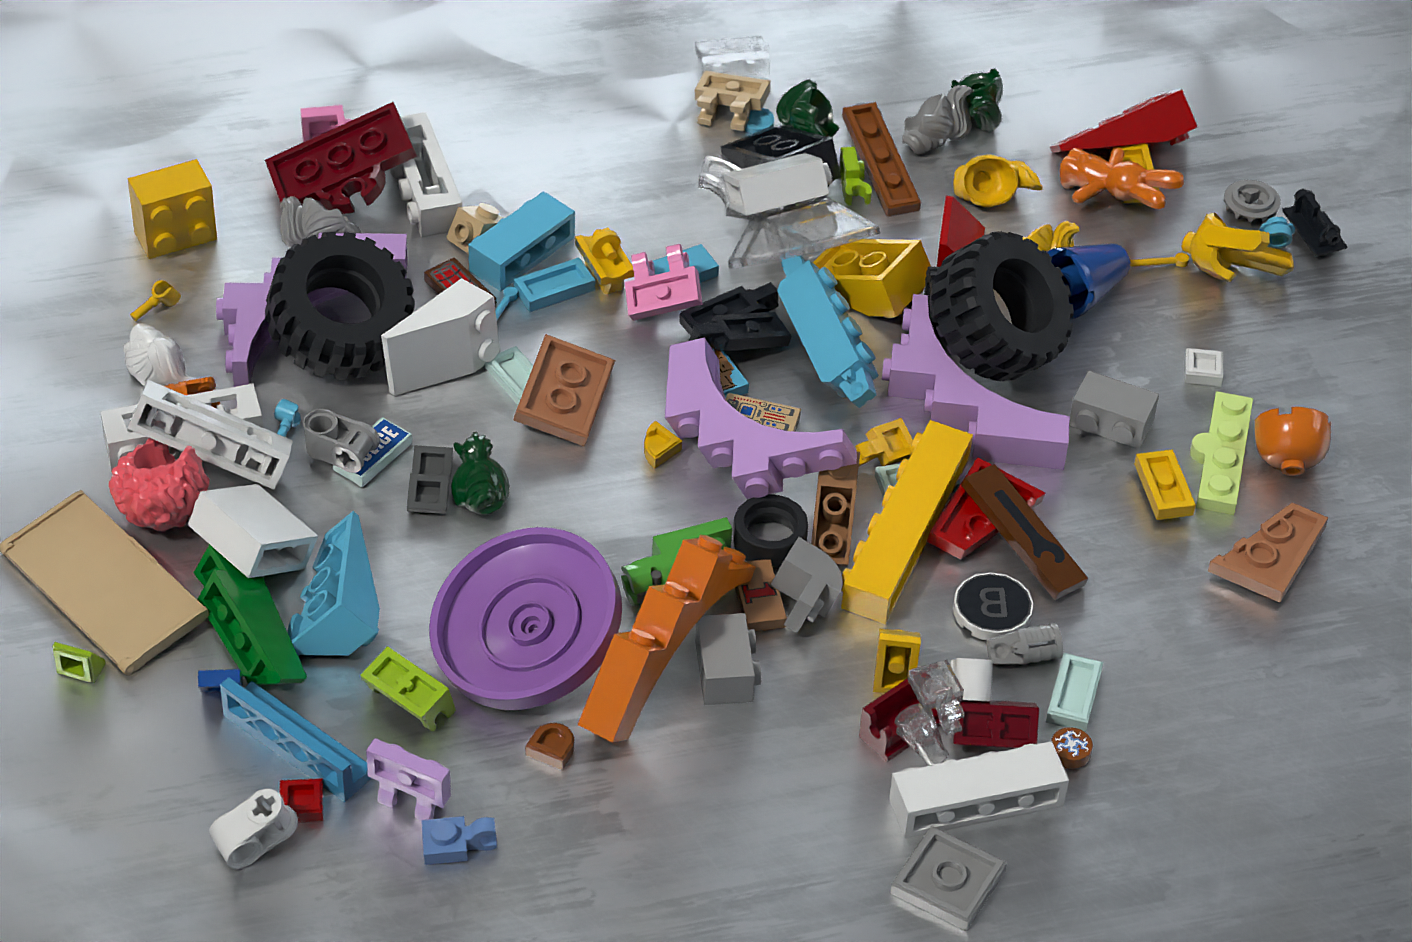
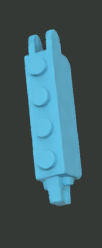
M797 251L786 252V255H783L784 257L781 259V264L787 277L780 281L777 292L821 382L830 386L840 397L849 398L853 404L860 408L877 395L873 380L879 376L872 363L876 359L875 355L861 341L859 336L863 332L857 322L848 315L849 304L835 290L834 286L837 285V281L833 274L826 267L820 269L810 260H804L803 256Z

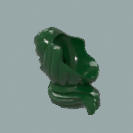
M993 68L989 73H971L964 76L960 82L952 80L951 89L955 86L963 85L972 89V92L966 96V103L970 115L977 123V127L982 131H994L1002 121V113L998 103L1003 94V83L999 72Z
M810 79L804 80L790 88L782 95L777 104L776 114L778 120L785 126L830 138L839 130V126L833 123V111L830 101L817 89V83Z
M473 432L463 445L458 442L453 444L463 463L458 467L451 483L452 496L458 507L465 506L473 513L488 515L504 505L509 496V480L502 466L490 458L493 448L491 440L486 438V435H479L478 432Z

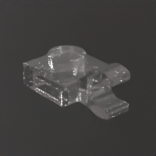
M948 660L909 670L908 682L923 710L936 708L940 725L946 735L962 731V726L958 719L964 717V711L958 701L963 700L964 689Z

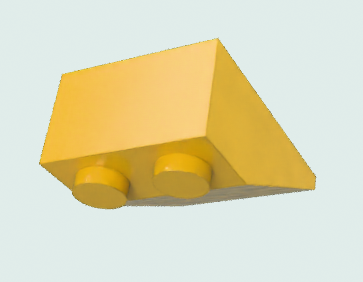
M836 239L812 262L820 269L826 267L833 274L837 281V285L834 288L845 298L850 308L866 316H883L885 318H894L902 314L904 308L913 300V294H921L923 292L927 267H931L921 240Z

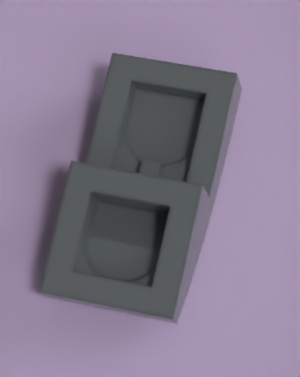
M414 445L412 473H410L407 499L408 512L446 514L452 474L453 448Z

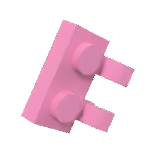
M680 244L666 247L670 272L655 275L654 262L652 260L648 261L645 252L631 255L635 280L625 282L628 316L633 321L703 305L699 271L695 266L689 267V255L687 252L683 253Z

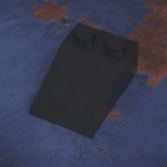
M777 124L721 146L722 154L738 170L806 153L821 158L823 163L828 164L832 182L841 178L833 138Z

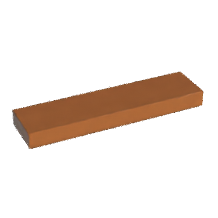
M876 102L844 107L842 118L857 152L864 162L865 170L886 217L920 211V198Z

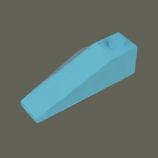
M352 511L325 534L312 566L318 573L314 576L310 585L303 588L300 596L306 602L301 615L299 613L294 614L289 623L288 635L297 655L349 656L361 645L363 647L369 645L378 634L380 607L359 515Z

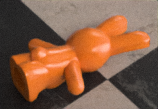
M1073 148L1060 164V181L1063 188L1081 187L1072 195L1073 201L1077 204L1084 203L1102 191L1108 190L1117 200L1137 199L1151 208L1161 209L1166 205L1165 196L1161 191L1153 187L1166 189L1181 188L1184 185V177L1175 170H1147L1136 162H1123L1125 153L1121 148H1114L1111 151L1108 162L1099 156Z

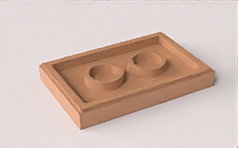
M545 334L513 420L585 446L616 360Z

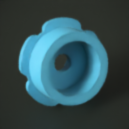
M1272 217L1261 225L1260 231L1269 233L1270 244L1268 247L1283 248L1292 242L1295 226L1292 223H1288L1283 217Z

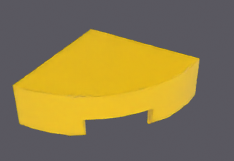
M654 421L646 432L644 454L649 464L656 469L682 450V440L657 421Z

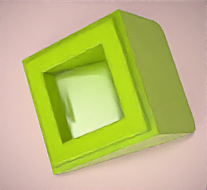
M54 642L52 645L58 674L95 683L106 664L104 658L93 652Z

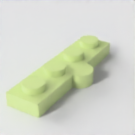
M1216 391L1209 433H1199L1194 436L1190 448L1192 459L1197 463L1203 464L1196 508L1234 515L1253 398Z

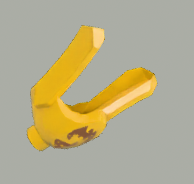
M1215 212L1206 214L1196 233L1189 231L1182 241V250L1191 254L1193 263L1200 270L1227 282H1232L1236 277V274L1229 270L1232 264L1281 277L1294 269L1291 253L1267 247L1270 244L1268 232L1227 227Z

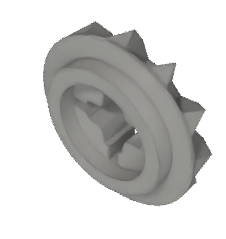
M1241 180L1231 184L1226 189L1223 202L1226 203V211L1235 213L1236 219L1246 218L1249 223L1257 219L1261 223H1265L1267 218L1276 216L1280 208L1281 199L1275 189L1263 182Z

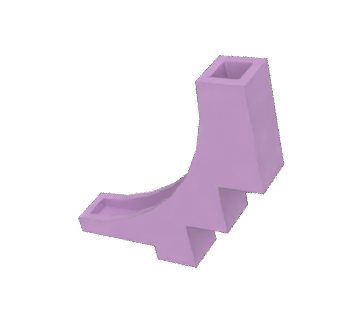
M319 233L318 238H321L322 233ZM336 233V236L344 235V233ZM355 233V238L365 240L368 237L376 241L375 246L381 250L384 247L394 254L392 260L395 263L400 261L407 271V234ZM272 258L271 273H264V283H225L223 298H217L216 300L217 320H223L224 333L228 335L229 346H233V350H226L225 366L226 373H233L234 387L251 383L254 367L264 348L272 340L268 332L269 323L265 320L266 298L276 266L281 258ZM327 287L314 290L307 295L315 307L324 301L350 292L339 288Z
M913 294L912 308H904L902 330L909 331V334H901V343L893 344L891 359L884 358L882 380L889 381L887 396L925 400L924 412H931L930 420L973 434V460L979 457L988 462L1064 470L1069 442L1070 416L1039 411L1012 402L986 389L965 374L946 354L935 336L929 318L928 295Z
M705 338L670 345L665 419L680 439L698 436V448L713 469L732 465V479L746 499L753 497L761 498L767 494L783 492V479L801 477L805 474L824 470H835L857 463V451L843 429L822 432L784 431L761 425L740 414L726 401L720 383L719 359Z

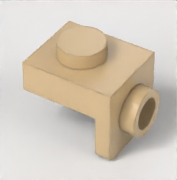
M480 203L479 206L458 207L447 234V240L468 253V244L474 238L481 236L495 226L503 217L498 215L499 210L485 203Z

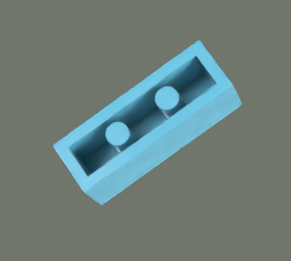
M541 192L468 244L469 271L501 292L512 284L515 278L523 276L575 238V211L546 192Z

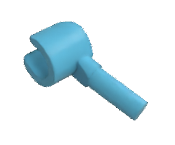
M282 399L277 404L274 418L281 421L277 434L286 437L291 427L295 428L300 424L301 415L298 412V405L287 399Z

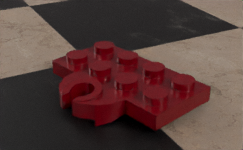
M393 101L265 159V163L280 203L283 198L294 196L303 205L305 198H312L317 202L320 201L327 210L339 209L342 214H350L355 212V207L350 200L353 194L360 192L367 206L371 205L383 191L386 183L385 171L417 157V154Z

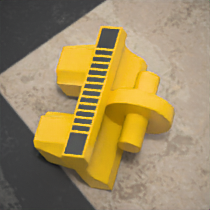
M609 228L597 229L593 232L592 236L580 235L575 237V246L584 258L586 266L592 271L599 282V286L604 294L623 290L624 280L635 277L633 266L620 246L619 236Z

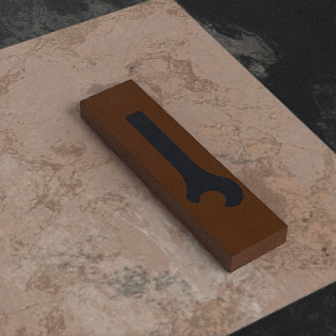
M995 464L964 478L961 486L1054 600L1085 586L1088 580L1086 574Z

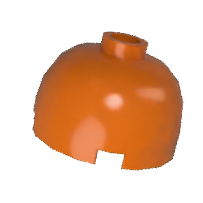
M1291 407V414L1279 415V408L1261 413L1255 419L1257 451L1267 464L1281 470L1283 474L1291 476L1303 474L1305 470L1320 463L1329 451L1331 422L1328 423V415L1319 410L1306 407Z

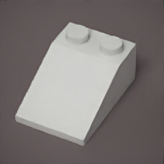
M461 278L381 335L389 393L397 396L472 374L483 367L485 362L492 361L500 353L494 296Z

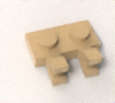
M705 71L695 88L697 107H702L701 113L698 116V124L711 126L715 119L717 105L730 106V112H734L731 129L744 131L748 124L750 110L761 111L771 92L770 80Z

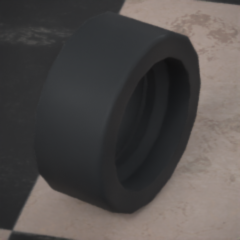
M767 494L761 498L753 497L747 499L737 509L733 524V543L735 550L746 555L745 561L747 562L766 559L771 560L773 568H780L797 538L800 537L807 541V514L798 503L788 497L776 494ZM760 522H776L791 529L793 534L780 541H767L755 537L747 529Z

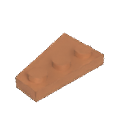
M1292 502L1261 524L1260 530L1248 539L1243 537L1237 541L1233 549L1224 556L1219 554L1209 563L1208 572L1281 603L1325 530L1328 517Z

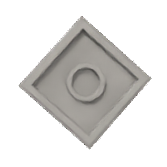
M931 826L891 884L890 894L967 931L1005 873L1007 862Z

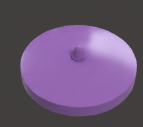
M549 527L524 528L502 534L470 552L457 564L442 584L434 601L430 616L429 637L433 655L452 685L464 696L478 704L501 710H522L551 703L574 691L602 665L614 634L619 632L621 624L622 598L620 588L604 557L592 544L578 535Z

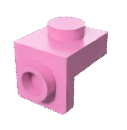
M343 105L300 108L303 142L351 121V118H344Z

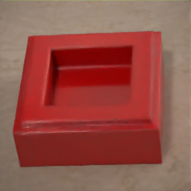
M322 778L280 780V795L283 798L284 805L290 806L295 811L298 822L323 821Z

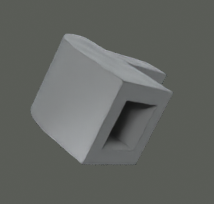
M800 537L797 538L770 584L797 601L784 625L798 633L805 619L813 623L818 614L826 617L843 586L842 574L833 559L824 551Z

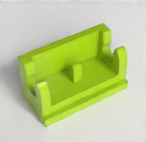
M388 646L360 675L361 679L367 683L369 689L388 697L421 720L423 726L430 731H435L437 728V724L434 721L439 712L450 718L456 711L448 687Z

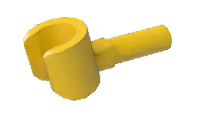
M159 280L152 286V296L133 311L130 316L134 321H137L160 303L166 307H172L179 302L181 298L180 292L167 281Z

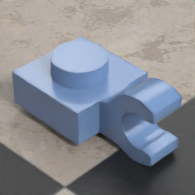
M464 816L421 820L425 865L468 861L467 850L487 851L497 848L495 819L492 817L479 818L469 826H465Z

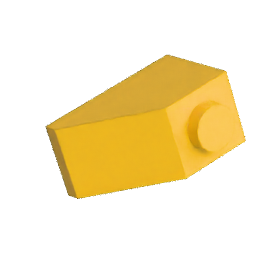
M879 628L873 692L886 693L917 672L921 644L920 633Z

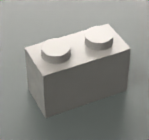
M1088 370L1073 398L1069 426L1140 449L1154 421L1159 393Z
M745 613L702 616L696 623L695 644L704 705L753 702L754 685H761V667L759 660H752V654L756 653V635L754 629L747 628Z

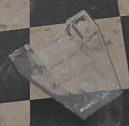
M829 197L822 199L813 198L797 202L795 206L783 208L782 206L762 211L763 215L752 217L728 260L729 269L742 268L811 254L881 233L879 226Z

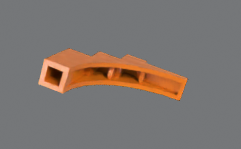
M700 535L699 538L683 539L666 583L664 585L649 586L630 632L614 634L577 725L612 743L630 738L639 715L657 680L690 630L724 594L738 585L750 582L756 567L744 561L746 555L728 547H724L722 550L723 544L720 541L706 535Z

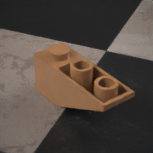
M857 452L856 464L843 466L835 470L819 471L811 544L824 551L837 565L848 566L860 452Z

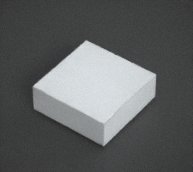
M1186 348L1184 356V383L1221 387L1223 381V352Z

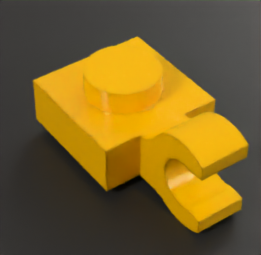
M902 418L871 428L865 434L868 441L855 446L856 451L860 452L859 466L875 458H878L881 466H886L910 458L912 455L910 454L913 439Z

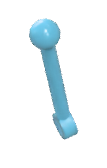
M510 286L504 289V298L496 308L497 320L509 302L517 300V288Z

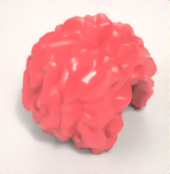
M148 438L145 444L137 445L133 452H129L118 460L117 466L112 469L113 476L109 481V489L115 505L121 513L126 515L128 522L138 527H149L156 531H166L173 527L181 528L188 522L200 492L207 491L210 479L204 473L203 461L195 453V448H192V446L188 445L175 461V457L169 453L168 445Z

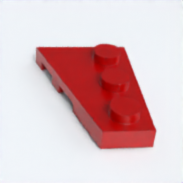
M977 457L965 477L992 464ZM999 468L1031 509L1042 503L1045 492ZM963 481L933 526L926 541L960 560L999 533L961 486Z

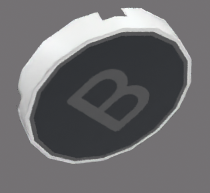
M992 572L975 574L964 580L957 588L953 613L956 622L962 629L965 626L972 631V636L980 640H989L1015 631V629L1028 627L1032 617L1033 600L1029 590L1020 581L1008 575Z

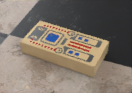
M728 393L726 396V401L732 407L755 422L784 431H796L801 415L800 408Z

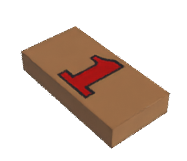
M771 560L748 561L747 563L756 567L750 582L735 587L741 612L746 615L747 628L754 629L755 631L786 628L784 623L787 620L780 592L770 585L775 577Z

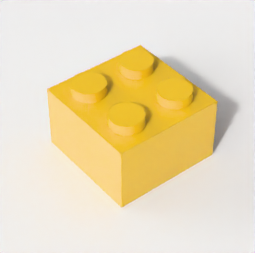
M197 159L127 178L134 233L148 259L217 240L212 185Z

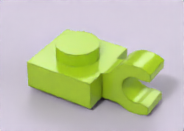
M855 146L841 147L839 170L844 202L847 206H852V197L861 196L864 198L865 204L870 205L872 188L868 183L864 182L863 160L858 161Z

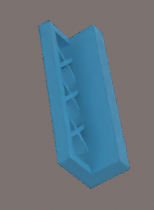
M228 677L220 684L224 717L311 779L322 778L323 787L343 802H346L372 779L368 777L366 761L251 681L243 688Z

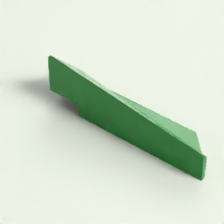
M209 544L193 572L204 586L197 600L208 609V619L241 670L247 683L249 684L251 681L255 684L304 682L307 675L263 576L247 578Z

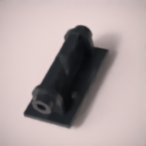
M1306 189L1298 190L1294 195V206L1283 208L1282 212L1295 226L1296 231L1313 254L1320 256L1347 249L1348 246L1341 238L1340 228L1333 224L1324 211L1320 210L1321 206L1316 201L1314 193Z

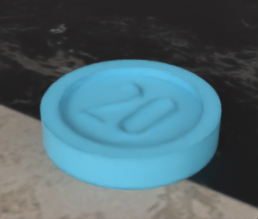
M763 107L761 111L750 110L748 124L744 131L754 134L774 126V115Z

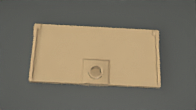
M82 490L73 493L0 543V552L102 650L126 676L133 674L143 667L145 663L197 627L209 616L206 607L190 594L147 550L117 525Z

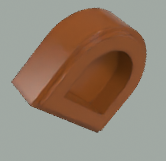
M544 724L534 732L526 744L525 755L563 770L574 752V735L563 724Z

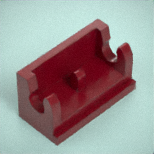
M924 668L862 708L859 737L886 762L947 722L948 716L945 714L947 704L946 692L944 689H941L935 696L930 689V684H932L931 674Z
M953 698V726L951 727L953 744L1020 748L1026 744H1037L1039 707L1035 703L958 700Z

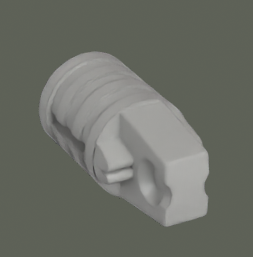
M1056 623L1026 627V629H1015V631L986 640L988 658L993 660V664L1026 665L1031 662L1037 663L1063 657L1062 637ZM1048 641L1047 644L1028 646V644Z

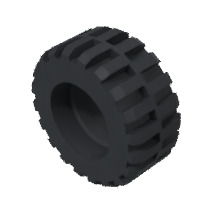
M335 231L323 232L321 238L311 235L304 238L301 245L294 244L287 250L285 257L281 258L276 266L266 298L265 320L269 323L268 332L272 340L280 341L278 349L285 357L291 355L295 358L293 364L303 370L305 367H309L314 370V375L324 377L326 373L334 375V379L346 380L348 374H353L354 378L367 376L370 369L372 372H376L385 366L381 335L414 312L415 300L412 297L414 289L412 281L409 278H405L407 271L400 261L395 263L392 260L394 254L384 247L381 250L375 246L376 241L368 237L365 240L355 238V233L344 232L343 236H336ZM327 287L346 290L364 302L372 318L354 324L333 321L315 309L307 294Z
M997 231L989 235L986 234L947 256L934 276L933 281L935 284L932 285L931 299L934 300L935 304L932 305L931 310L933 318H937L939 324L936 328L940 338L944 336L948 343L946 348L951 355H957L960 358L959 363L969 370L975 369L974 374L983 378L1002 382L1017 379L1056 359L1058 354L1065 349L1069 340L1068 337L1071 335L1073 323L1070 322V319L1073 318L1074 310L1073 304L1069 303V297L1071 296L1069 287L1063 283L1061 277L1064 275L1060 268H1055L1052 264V257L1046 251H1040L1038 244L1027 238L1023 240L1022 235L1011 232ZM993 289L1006 304L1011 317V323L999 309Z

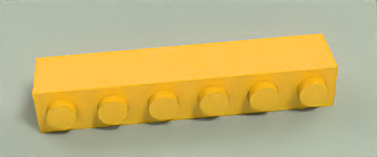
M932 420L927 424L923 434L916 433L910 449V454H912L910 459H903L896 475L898 482L895 487L888 486L882 501L883 510L881 514L875 512L872 516L867 531L868 539L866 541H859L854 552V565L852 569L845 568L842 573L843 586L841 592H843L841 609L886 624L927 544L926 541L930 531L945 509L957 481L960 479L970 459L973 434Z

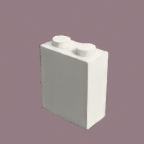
M806 153L723 174L731 209L746 216L829 195L828 184L832 183L828 164L823 163L821 158Z
M259 484L201 491L188 522V526L247 578L305 569L318 538L316 533Z

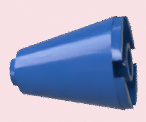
M1118 244L1060 247L1046 251L1052 257L1051 262L1055 268L1059 267L1064 276L1061 278L1064 285L1069 287L1071 293L1069 303L1073 304L1074 315L1071 319L1084 315L1130 271V258L1126 250Z

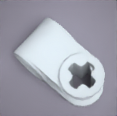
M971 658L950 660L948 697H954V699L991 701L993 660Z
M270 788L261 789L230 812L219 816L210 826L209 833L228 866L232 869H241L253 864L265 852L281 841L288 839L297 828L298 818L290 806L284 805L282 796L276 790ZM262 801H265L270 806V808L266 809L263 806ZM278 821L282 829H278L274 823Z

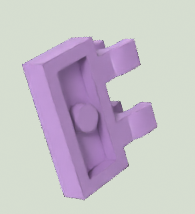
M376 738L367 748L368 777L379 781L378 802L393 808L397 803L398 790H401L416 797V819H434L435 806L443 808L451 796L450 769L443 767L437 761L426 760L411 754L399 745L388 744Z

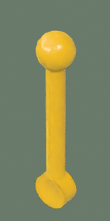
M1180 252L1175 257L1130 260V267L1166 264L1186 267L1190 258L1186 253Z

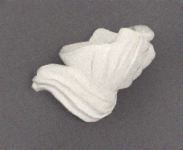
M139 323L133 327L130 332V341L123 345L126 358L125 364L129 373L142 385L145 386L147 380L165 386L171 383L176 384L181 381L195 379L185 373L183 354L175 340L163 335L150 325Z

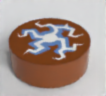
M1067 727L1058 730L1053 735L1051 741L1064 768L1077 769L1089 762L1093 743L1086 732L1078 728Z

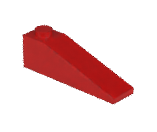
M1180 89L1154 96L1124 110L1122 114L1099 122L1098 127L1094 129L1093 127L1085 129L1049 147L1052 153L1071 151L1073 148L1088 150L1169 141L1170 146L1189 139L1188 132L1198 128L1184 92Z

